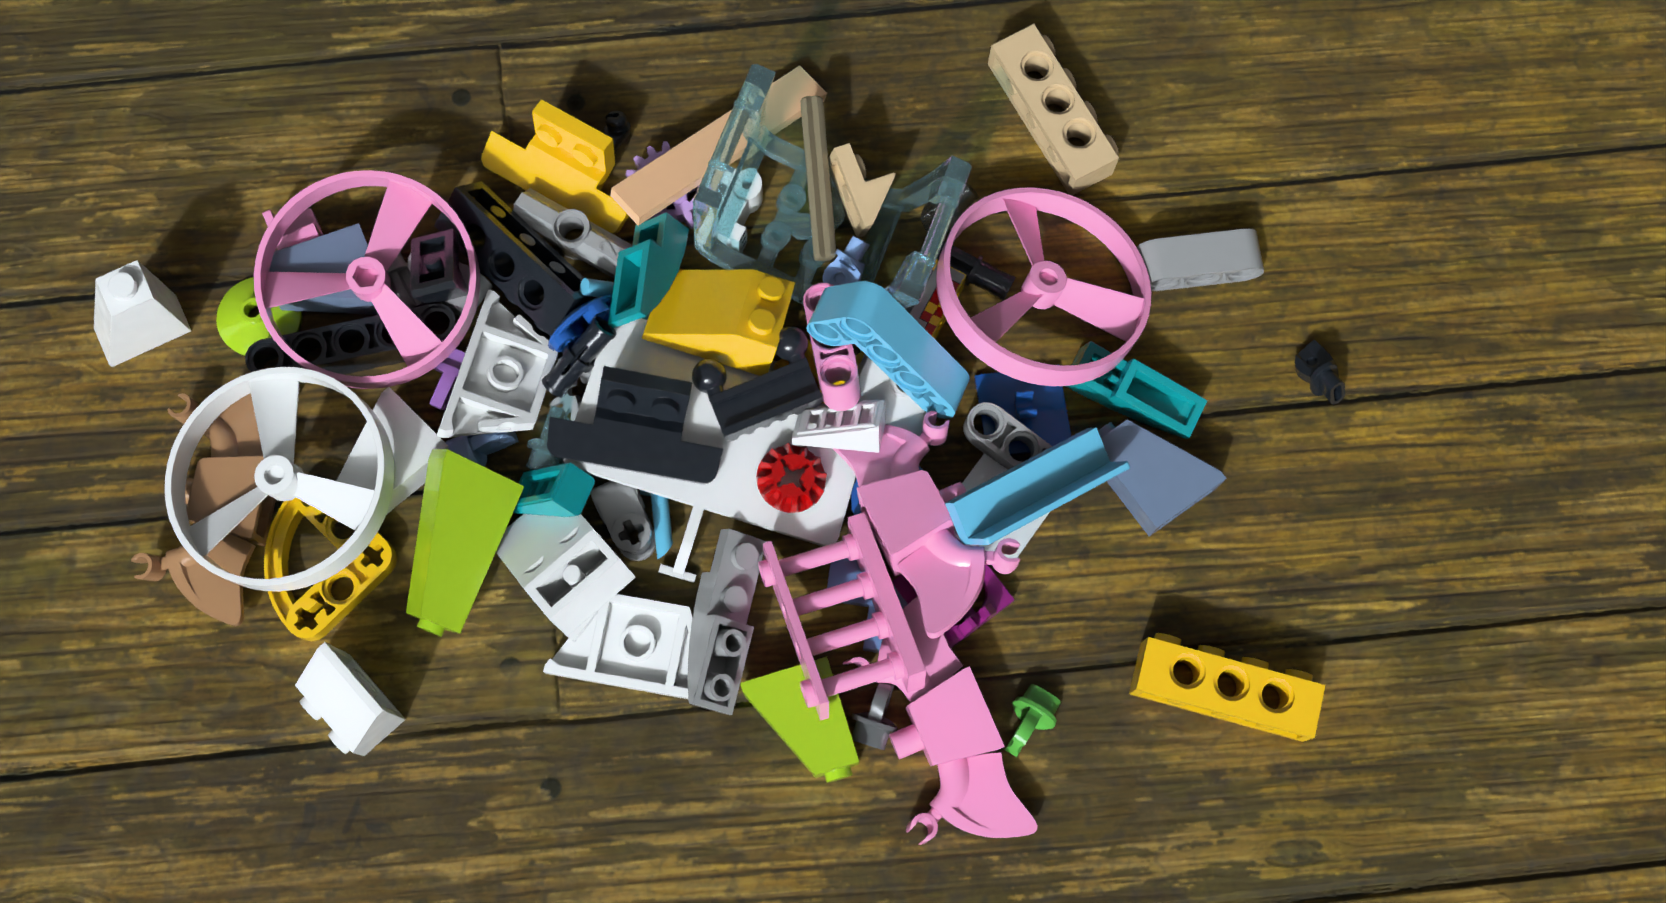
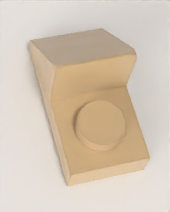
M848 143L834 148L828 158L830 172L857 238L865 236L873 225L896 173L865 182L866 169L863 160L858 154L854 155L851 145Z

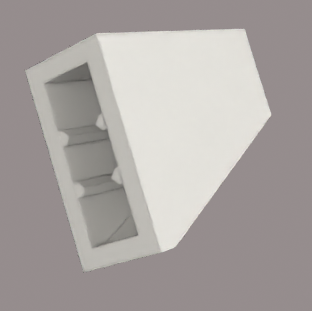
M138 260L96 278L94 330L111 367L191 332L177 296Z
M390 387L381 393L373 409L388 435L394 459V487L387 514L425 483L428 459L432 449H448V445ZM366 422L337 481L374 490L377 478V452L372 431L368 422Z

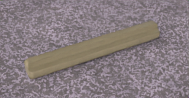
M806 96L801 99L800 103L813 255L816 261H830L836 258V241L823 99L820 96Z

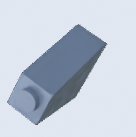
M358 223L275 251L269 272L346 273L348 266L355 259L365 256L368 247L360 224ZM351 289L279 306L281 310L379 315L372 302L361 300Z
M1128 419L1117 427L1110 422L1098 430L1110 462L1128 461L1131 467L1107 480V482L1149 537L1216 490L1227 479L1220 470Z

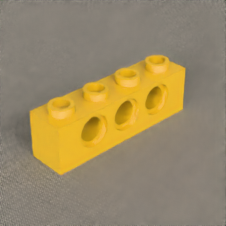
M1156 633L1154 638L1148 637L1141 642L1130 686V695L1301 742L1315 738L1326 685L1313 682V675L1294 669H1286L1285 674L1268 669L1269 663L1250 657H1242L1241 662L1224 657L1225 651L1211 646L1199 645L1198 650L1181 646V639L1162 633ZM1176 662L1185 663L1191 668L1193 680L1190 685L1182 684L1175 678L1173 667ZM1220 674H1226L1235 681L1236 693L1233 697L1226 696L1219 690L1217 681ZM1264 686H1270L1278 692L1280 703L1277 709H1272L1264 703L1262 699Z

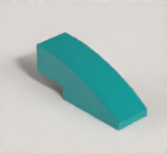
M667 212L649 219L639 226L635 225L632 247L618 253L608 325L612 328H617L646 317L664 298L679 271L685 253L689 229Z
M1090 341L1079 349L1072 365L1097 361L1112 353ZM1134 358L1128 362L1122 360L1112 370L1094 380L1066 386L1115 412L1185 439L1190 438L1208 401Z

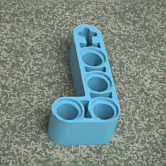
M868 281L835 285L824 289L806 327L807 332L814 339L830 346L855 344L927 413L937 411V417L944 419L952 418L955 415L969 382V374L887 290Z

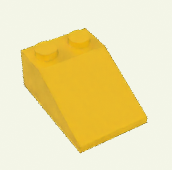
M754 269L679 270L669 291L650 312L642 339L704 359H715L723 365L762 376L768 373L780 340L779 333L783 329L795 282Z

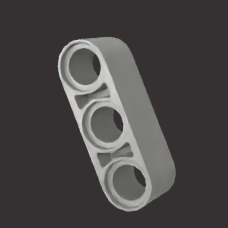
M1236 229L1158 238L1143 242L1137 246L1148 271L1151 291L1242 282L1257 278L1264 273L1257 231L1254 229Z
M983 402L977 404L970 410L963 424V432L966 439L1008 470L1022 463V461H1017L1011 457L1009 453L1010 442L1021 441L1025 443L1030 451L1029 458L1052 447L1017 419L993 403ZM979 415L990 417L995 423V432L990 435L978 433L973 424L974 418Z

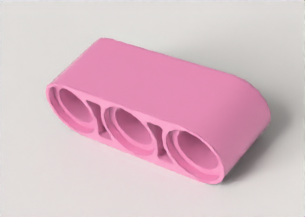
M818 283L806 290L803 296V304L807 325L824 289L834 285ZM809 334L824 403L830 409L836 411H846L853 408L861 397L859 374L853 345L826 348L830 345L817 341ZM837 381H846V383L841 385L833 384Z

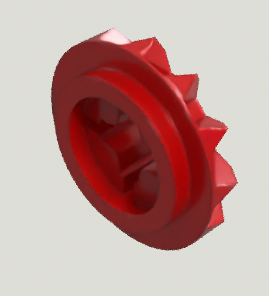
M787 443L783 446L772 448L763 457L757 469L756 481L761 496L769 505L783 512L797 513L811 508L819 501L825 491L827 473H825L821 464V457L815 456L808 450L807 446L800 447ZM784 466L785 468L788 467L792 472L797 469H805L799 479L801 487H797L793 482L787 485L783 484L780 487L777 486L786 474L783 469Z

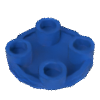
M612 294L589 300L572 310L554 330L549 339L548 347L558 353L562 352L569 342H575L591 324L593 318L598 316L608 322Z

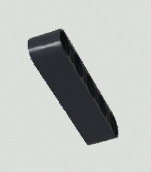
M429 304L410 308L431 331L441 322L450 323L448 329L443 334L436 335L441 342L446 339L458 321L453 311L443 304ZM379 315L282 335L293 351L305 360L312 350L322 348L320 356L310 363L338 374L345 375L405 362L396 345L390 344L391 336ZM272 337L254 342L248 348L245 355V363L251 372L264 369L266 362L274 357H279L275 367L303 368L285 353ZM364 339L363 347L359 351L348 353V349L354 341Z

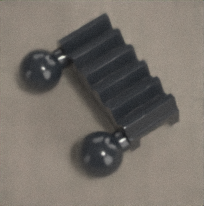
M786 326L779 333L780 340L776 354L780 358L787 360L789 365L727 390L723 388L726 383L727 373L719 361L704 359L695 365L692 371L693 384L699 391L707 393L726 441L737 440L742 434H752L757 428L769 427L774 421H784L789 415H799L809 407L816 408L824 402L807 358L804 355L808 347V340L801 329L795 326Z

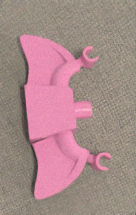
M937 411L926 413L920 436L900 427L885 425L879 453L832 448L846 461L857 478L860 510L862 513L865 512L873 535L894 576L902 574L914 587L921 605L925 632L930 638H937L944 634L969 611L982 589L985 578V565H992L999 573L1009 574L1017 568L1021 560L1020 558H1007L1003 555H1011L1017 552L1020 544L1015 539H1003L998 543L995 551H984V547L964 545L955 537L954 524L945 503L967 492L961 482H958L938 491L929 473L924 470L919 471L921 459L930 450L928 445H941L947 439L950 421L947 420L941 426H934Z
M917 596L903 608V612L926 668L924 688L907 693L902 678L895 680L892 676L877 681V683L896 685L910 701L906 711L912 724L889 734L899 760L923 750L929 765H937L939 771L940 789L929 803L932 808L928 813L918 814L909 821L906 826V832H909L917 822L923 823L927 827L928 834L919 845L925 844L935 837L938 832L937 822L943 818L963 831L984 837L1010 838L1034 834L1037 831L1038 825L1010 788L1004 771L1002 754H985L1005 746L972 670L969 666L956 673L963 665L948 646L944 634L937 638L927 636L921 605ZM886 638L882 640L877 662L887 659V654L891 653ZM855 657L844 661L843 664H855L858 667L868 665L869 662L864 658Z

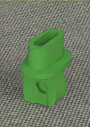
M1029 685L1024 696L1017 697L1012 703L1017 717L1022 721L1005 751L1017 757L1034 729H1053L1057 722L1054 715L1061 704L1060 700L1037 685Z

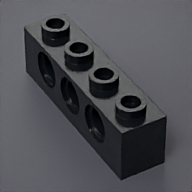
M482 181L455 187L447 203L458 215L472 241L478 258L480 273L493 281L504 292L505 297L510 302L518 305L533 319L537 328L551 337L559 323L572 310L596 298L581 294L580 284L584 277ZM441 212L434 226L440 232L454 229L459 241V250L468 258L461 234L451 220Z

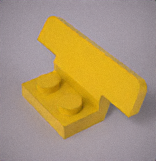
M542 99L532 111L536 134L528 143L526 149L491 131L481 156L485 168L526 191L531 188L567 209H576L583 212L590 222L613 235L621 230L629 215L611 196L600 191L615 166L613 138Z

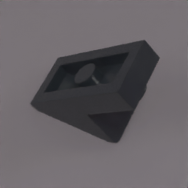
M454 229L411 239L410 292L414 299L425 304H435L467 296L468 287L459 269V241Z

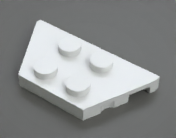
M488 289L443 415L437 433L438 437L449 438L533 430L546 392L542 379L553 369L558 352L551 350L548 347L549 340L544 336L538 335L533 330L532 325L520 314L515 317L498 302L500 296L495 291Z
M616 594L567 636L568 640L553 659L547 661L543 672L555 676L688 699V653L693 618L691 609L688 606Z

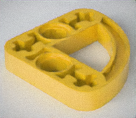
M298 498L284 501L274 517L266 540L264 553L265 579L289 576L288 560L290 546L303 516L337 549L342 547L349 538L339 539L336 537L334 528L338 521ZM377 532L369 546L377 552L384 549L380 554L383 560L380 566L377 567L373 563L366 566L370 559L362 552L340 572L322 582L314 584L297 601L293 596L292 590L268 591L277 615L292 634L306 641L320 640L393 571L397 563L396 551L379 532ZM342 577L351 578L354 585L353 593L345 600H335L331 593L333 583ZM320 596H322L325 602L336 608L332 613L323 608L314 618L318 623L314 629L306 626L301 629L305 623L301 617L303 613L308 611L314 614L324 606L317 601Z

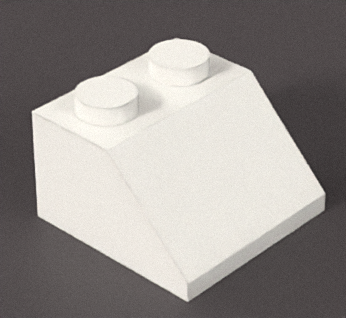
M326 642L317 648L295 684L304 695L299 701L302 707L315 720L318 721L322 717L332 728V731L328 733L329 738L344 754L351 751L352 753L365 756L406 720L350 654Z

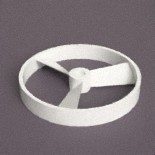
M275 367L254 371L240 376L214 391L192 412L182 426L171 449L165 474V501L169 520L177 538L190 556L207 570L226 580L250 589L279 592L308 587L328 579L347 567L366 549L377 534L385 519L393 494L395 478L393 452L384 426L375 412L359 396L336 379L317 371L298 367ZM299 382L318 384L334 389L349 397L360 409L368 422L376 445L377 478L374 490L304 474L303 470L294 464ZM251 393L264 458L256 467L254 474L257 487L190 526L186 511L185 485L188 468L196 446L209 426L223 411L242 397ZM268 495L279 501H289L298 498L355 530L342 547L321 563L305 571L281 578L253 579L237 576L227 572L207 555Z

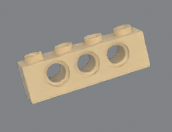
M1032 24L991 45L988 66L1069 195H1074L1111 176L1119 159V151L1113 138L1108 134L1104 135L1097 124V115L1092 105L1088 101L1083 102L1076 91V82L1072 73L1067 68L1062 69L1057 61L1051 40L1046 35L1042 36L1035 24ZM1038 72L1043 78L1033 79L1026 73ZM1056 104L1061 106L1064 111L1059 113L1053 112L1047 106ZM1068 138H1079L1086 145L1074 146L1068 141Z

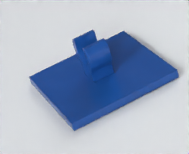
M1001 372L974 376L979 404L989 402L999 406L1051 446L1071 437L1063 386H1044L1027 383ZM981 415L983 434H993L995 432L994 421L986 415ZM1013 441L1009 444L1010 455L1030 453L1028 446L1021 441Z

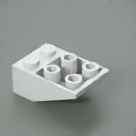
M523 514L506 528L496 551L528 595L548 619L566 636L570 635L636 578L581 514L573 517Z

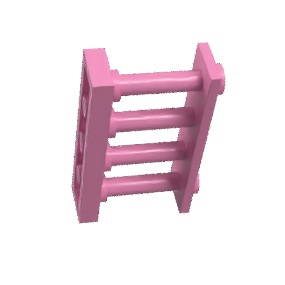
M865 512L848 517V534L842 536L843 541L781 560L777 558L772 541L763 543L764 560L758 562L764 586L769 587L773 585L806 679L800 681L804 701L807 708L816 707L820 721L829 718V700L827 698L829 696L892 676L895 680L902 678L907 693L924 688L926 668ZM848 558L849 561L857 560L861 573L857 574V579L792 599L785 580L786 576ZM863 596L864 600L871 598L876 610L875 613H872L871 619L806 639L799 619L800 615ZM878 636L880 640L887 639L891 653L887 654V659L828 678H820L813 656Z

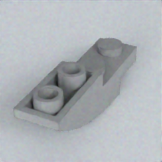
M721 529L711 570L710 572H703L701 575L692 618L687 681L689 704L726 715L733 714L754 630L753 626L746 625L759 575L758 562L762 561L764 555L763 543L766 542L764 540L732 529Z

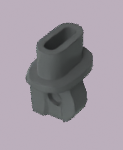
M879 683L870 712L852 713V719L856 720L852 733L853 741L885 750L890 732L898 730V727L892 721L885 718L895 685Z

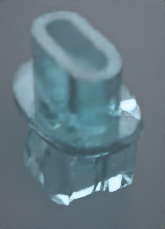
M551 406L540 438L528 441L527 447L531 449V453L526 464L527 468L536 470L563 464V459L553 457L547 449L550 417L570 420L563 408Z

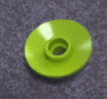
M254 277L245 279L233 286L221 300L217 311V328L221 338L233 351L243 356L246 355L248 348L254 342L272 337L265 327L260 313L256 317L248 316L249 312L257 307ZM279 306L271 308L274 321L281 335L299 332L302 323V311L281 310Z

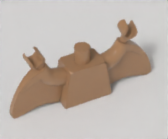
M182 393L178 396L187 402L186 408L180 413H175L168 408V413L184 425L192 412L200 404ZM251 393L230 405L213 421L203 434L210 441L211 457L199 459L194 479L186 478L185 485L186 511L188 519L193 523L199 522L257 487L254 474L256 467L264 458ZM268 495L207 555L227 572L244 577L246 566L256 547L253 544L266 546L276 499ZM183 546L168 550L164 557L138 553L131 559V562L148 563L147 571L141 575L134 576V578L146 581H159L164 577L167 569H169L177 588L196 608L231 626L236 627L243 623V586L210 572L190 556Z

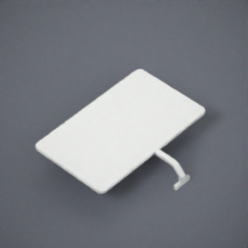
M640 318L614 328L617 335L614 339L610 340L596 357L575 421L587 424L594 423L603 367L619 368L692 382L681 441L723 448L717 476L709 484L692 483L563 459L564 463L571 462L588 474L693 506L674 568L661 564L658 572L694 583L696 575L685 572V568L703 510L820 546L830 545L838 541L856 476L846 461L832 448L807 446L808 450L815 456L821 457V464L825 473H827L825 491L819 501L811 508L797 513L777 510L763 499L758 490L756 475L761 460L772 448H777L787 443L792 445V436L798 415H789L784 421H774L769 427H760L752 434H742L737 440L726 441L707 393L699 391L692 381L693 368L704 358L642 339L647 323L646 319ZM772 361L768 373L775 370L773 367L777 361ZM723 365L727 373L726 383L723 386L724 390L759 377V375ZM809 423L807 429H815L817 423ZM826 424L825 427H833V425ZM784 466L783 469L786 474L777 486L780 487L783 484L787 485L793 482L797 487H801L799 479L805 469H797L792 472L788 467L785 468Z

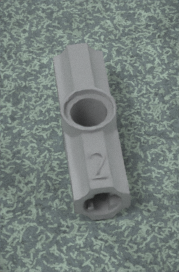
M531 188L522 192L514 203L513 211L544 240L560 248L566 257L574 260L580 259L615 279L618 253L632 247L630 243L590 222L583 212L576 209H567ZM573 229L583 230L579 238L574 240L565 239L569 231Z

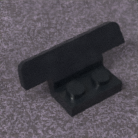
M604 366L593 424L550 417L547 449L553 457L692 483L709 484L717 476L723 448L681 441L692 388V382Z

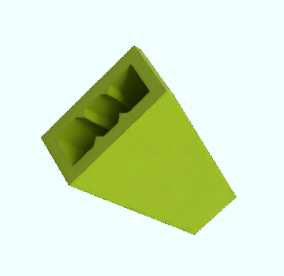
M432 449L428 459L406 614L420 619L417 624L418 628L442 637L445 630L461 633L524 489L523 485L449 449Z

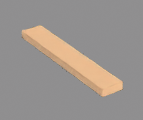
M799 65L612 187L610 196L639 226L802 117L800 101L803 97L820 96L824 102L827 92Z

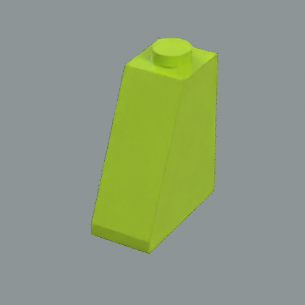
M827 657L814 660L821 679L833 676ZM801 665L740 683L746 699L815 778L825 775L826 782L830 783L853 775L851 767L859 765V759L839 694L827 697L829 700V718L820 721L816 707L807 708L804 701L800 681L806 679Z

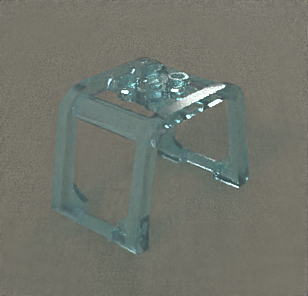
M752 64L739 95L734 101L732 111L693 199L695 248L709 261L726 270L754 269L795 282L791 299L803 304V296L806 290L812 286L811 283L817 269L826 262L814 259L810 214L798 213L806 203L807 198L804 191L807 185L805 151L775 136L764 125L768 95L776 72L761 65ZM743 132V136L748 143L734 173L735 168L729 166V163ZM766 155L795 170L789 184L784 186L777 196L776 207L778 210L773 221L762 232V249L758 259L755 260L726 246L763 156ZM952 155L931 173L905 188H889L866 239L869 247L861 259L865 267L860 281L874 283L901 212H909L928 202L936 205L939 203L920 253L913 251L906 256L892 284L884 288L904 308L919 304L971 172L972 166L968 162ZM829 169L830 185L833 187L831 196L834 230H836L844 221L845 214L842 208L843 202ZM791 234L798 240H808L799 253L801 266L796 278L773 268L779 251L786 247L791 239Z

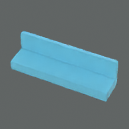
M1087 428L951 499L945 505L961 543L967 545H989L1131 467L1128 461L1110 462L1097 428Z

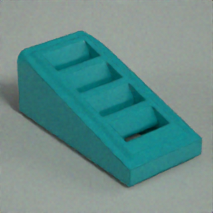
M571 462L524 472L518 483L523 485L524 489L513 513L559 517L578 516L585 506L595 480Z

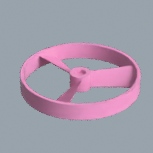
M374 170L352 171L333 175L313 183L291 198L279 210L266 229L258 248L254 267V291L259 313L265 327L280 348L301 367L330 376L347 387L377 389L403 384L426 374L443 362L456 349L466 335L476 313L480 293V270L474 246L463 223L455 211L437 193L425 185L399 174ZM362 186L387 187L365 256L355 259L348 266L346 273L269 272L274 252L283 234L292 222L311 205L331 194L350 188ZM431 204L442 211L461 234L467 250L470 270L469 289L464 308L456 325L443 342L390 289L391 279L387 272ZM351 289L361 300L373 303L407 367L376 376H349L322 369L293 351L281 335L274 321L271 308Z
M1043 188L1007 189L988 195L975 202L958 218L952 227L937 264L936 287L939 303L955 335L966 348L988 366L1007 376L1027 383L1044 386H1070L1085 383L1106 374L1117 366L1131 350L1145 328L1150 313L1151 285L1148 271L1141 254L1130 237L1115 221L1098 208L1077 197L1055 190ZM1007 211L1032 268L1023 282L1021 292L970 318L956 295L951 278L950 256L953 242L963 230L977 220L990 214ZM1037 211L1051 213L1070 220L1085 228L1103 242L1123 267L1130 282L1133 295L1067 278L1064 270L1058 264L1044 261ZM1055 305L1122 339L1126 343L1112 354L1100 360L1080 365L1062 366L1023 358L1003 348L996 342L1031 307L1047 309Z

